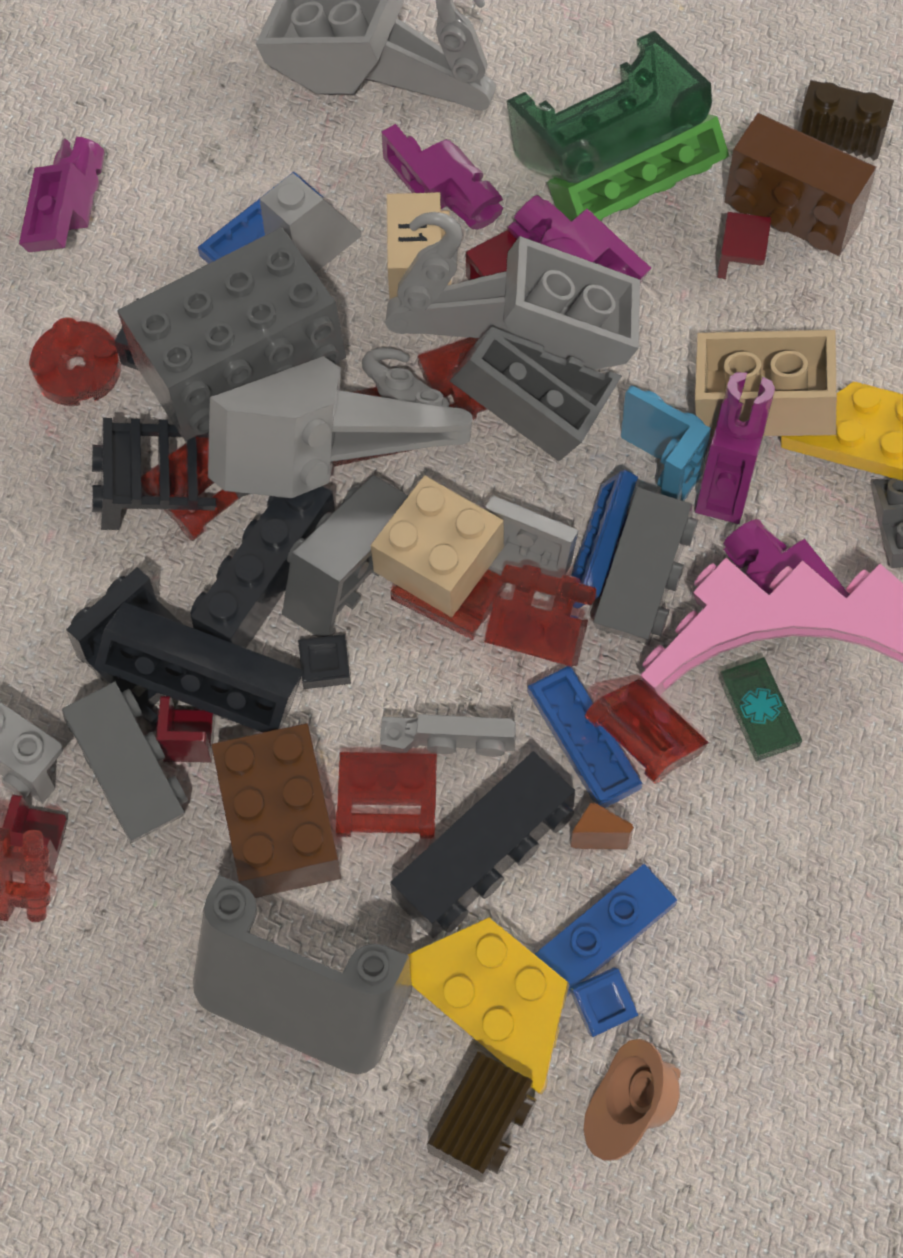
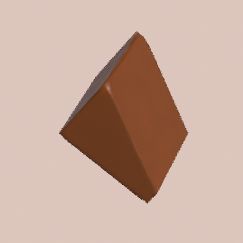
M590 802L572 832L571 847L575 849L627 850L632 840L633 824L600 805Z

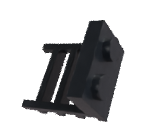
M103 418L101 445L92 444V472H101V485H92V512H101V530H120L122 508L215 510L216 498L198 497L196 438H209V432L197 435L186 441L187 497H170L169 437H182L175 425L168 424V419H159L158 424L140 423V419L131 418V423H112V418ZM141 436L158 437L159 497L141 496Z
M138 567L127 576L117 578L107 589L106 595L92 607H85L80 610L66 629L77 658L92 668L96 676L102 681L104 680L108 685L116 682L121 692L127 689L131 691L137 684L121 678L118 679L116 676L95 669L94 666L104 628L122 603L126 602L183 624L156 599L150 578ZM147 689L140 697L132 692L142 712L140 717H143L153 726L158 721V715L150 708L160 700V696L165 695Z

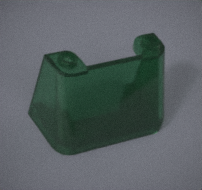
M654 30L636 39L640 52L631 65L628 62L620 65V83L562 111L555 113V109L547 100L536 106L534 100L526 92L506 100L515 156L530 170L569 183L584 181L701 124L707 118L712 105L711 82Z

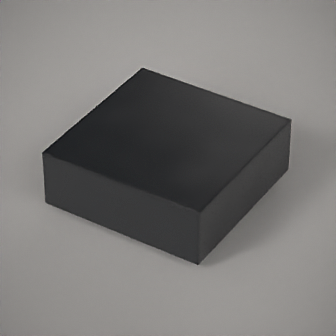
M345 634L298 640L301 669L304 670L302 674L303 689L351 684Z

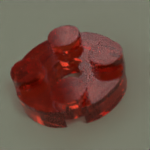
M69 317L57 320L53 327L36 341L30 355L29 367L40 392L49 400L64 406H78L81 400L93 397L94 401L106 396L116 385L121 373V363L114 342L115 339L105 329L90 322L76 321ZM74 357L83 358V362L86 363L83 367L76 365L72 370L67 369L68 360Z

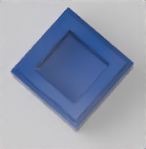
M616 967L569 988L587 1032L592 1037L639 1016L621 973Z

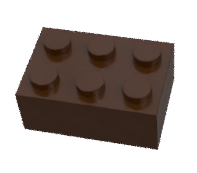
M757 113L733 149L724 203L733 206L734 209L743 214L771 217V225L775 229L795 235L819 250H826L840 257L863 220L877 167Z
M308 723L211 744L239 884L249 889L254 898H259L341 879L339 861Z

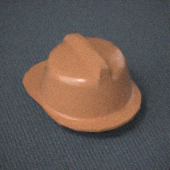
M643 1039L629 1040L619 1048L608 1072L594 1093L587 1108L583 1128L586 1145L594 1156L604 1161L618 1160L630 1153L647 1129L662 1126L672 1118L677 1110L680 1098L678 1080L681 1071L675 1065L662 1061L660 1053L652 1043Z

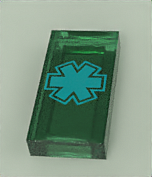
M765 657L720 672L718 679L755 762L801 746L802 738Z

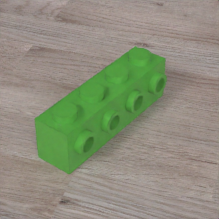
M692 111L550 179L547 183L556 208L571 222L586 209L602 221L603 218L617 211L634 207L640 200L654 193L663 192L674 187L676 182L709 170L713 164L730 156L718 116Z

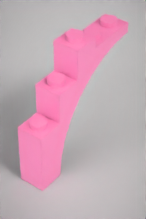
M725 558L718 566L712 563L706 567L694 582V585L697 587L693 592L695 601L703 610L699 614L695 610L690 612L679 623L675 630L678 636L666 649L660 645L650 653L642 664V667L646 670L640 676L645 685L659 697L686 672L719 653L755 641L790 636L832 638L871 648L903 663V583L884 566L879 564L871 573L866 569L862 570L846 588L850 595L845 598L802 560L794 570L787 566L776 576L769 587L773 592L768 595L730 560Z

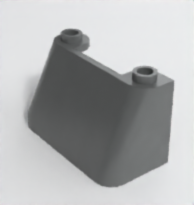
M218 875L204 905L193 978L194 994L200 1005L217 1016L345 1072L362 1074L375 1068L387 1047L412 992L409 956L384 945L368 944L357 949L350 957L343 973L251 934L250 930L257 915V905L253 894L242 884Z

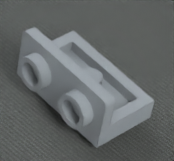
M492 495L485 506V510L504 520V548L487 571L553 597L571 567L579 530Z
M0 702V775L4 777L2 783L15 795H21L24 799L31 795L43 804L55 790L47 770L63 752V747L60 742Z

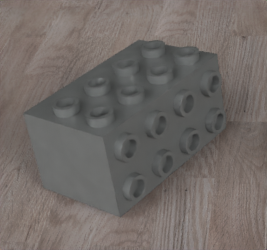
M282 227L117 310L136 367L184 441L209 432L210 397L322 356L334 364L346 358L336 301Z

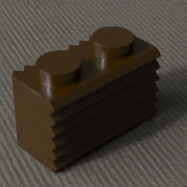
M811 79L802 105L797 131L841 151H846L848 154L854 153L856 157L862 155L864 159L870 157L874 161L878 159L894 99L882 97L872 92L866 93L837 86L831 82H820Z
M477 1051L427 1143L428 1153L481 1182L485 1181L489 1171L498 1175L512 1149V1145L506 1143L508 1135L515 1124L521 1128L525 1126L537 1102V1099L530 1096L533 1081L529 1077H525L510 1067L504 1066L501 1062H497L493 1058Z

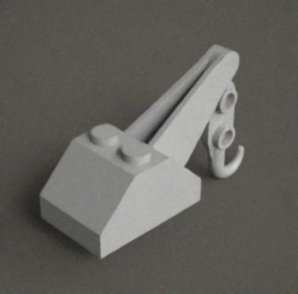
M276 0L256 42L264 63L316 94H353L366 78L482 111L489 107L496 90L493 80L484 75L487 69V60L471 21L455 8L453 0H436L438 10L436 35L441 47L397 18L404 0ZM473 0L479 8L484 7V0Z
M440 212L421 214L410 223L409 227L412 231H416L424 225H435L444 229L445 235L440 241L427 246L416 255L398 283V296L388 301L385 324L392 332L480 339L491 327L542 345L547 353L566 360L570 356L582 360L583 366L593 370L626 364L639 349L640 279L519 236L508 252L506 272L448 285L457 270L458 248L463 237L460 224L453 217Z
M385 347L376 348L368 351L362 358L364 372L374 381L382 397L340 391L341 368L322 356L210 397L208 478L225 491L293 498L328 484L333 461L435 446L466 444L471 438L473 417L470 412L464 409L449 407L448 400L443 397L440 391L425 385L415 378L409 370L403 368L388 369L379 362L384 359L408 362L409 355L401 350Z

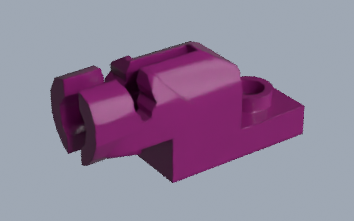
M396 124L381 131L383 159L411 193L440 192L441 209L447 206L452 212L463 219L471 229L475 230L490 225L501 215L503 207L499 202L503 200L502 196L490 181L481 180L483 172L475 167L453 142L445 139L421 151L417 141L412 136L406 137Z
M76 136L72 150L70 142L64 138L60 149L55 155L53 165L34 168L19 245L27 252L65 248L69 230L88 228L94 194L98 191L100 183L98 175L102 172L105 157L104 149L98 143Z
M535 195L514 216L516 221L507 228L516 239L521 236L640 279V284L651 270V267L588 209L584 210L571 222L549 201L542 199L539 195Z
M737 372L729 378L717 427L710 445L695 510L697 514L739 525L775 392L773 382L762 377L758 396L755 397L749 420L740 421L743 406L740 398L747 377L745 372Z
M759 519L743 524L733 531L723 543L725 546L723 550L736 567L744 568L748 566L746 575L768 595L773 592L769 587L776 576L787 566L794 570L802 560L845 598L850 595L805 538L786 550L787 546L771 533Z

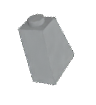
M294 173L260 198L265 235L282 227L315 273L361 237V231Z

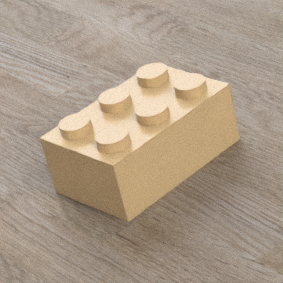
M836 330L697 333L695 410L696 416L706 426L711 428L710 437L714 436L729 378L737 372L747 373L743 393L740 398V402L743 403L740 421L749 420L752 405L754 404L755 397L758 396L762 377H765L773 382L775 392L764 436L836 435Z

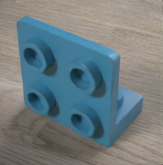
M631 385L625 393L621 437L660 459V462L665 465L657 483L661 487V494L685 501L703 475L711 428L706 426L694 414L682 413L666 404L657 394L651 391H642Z

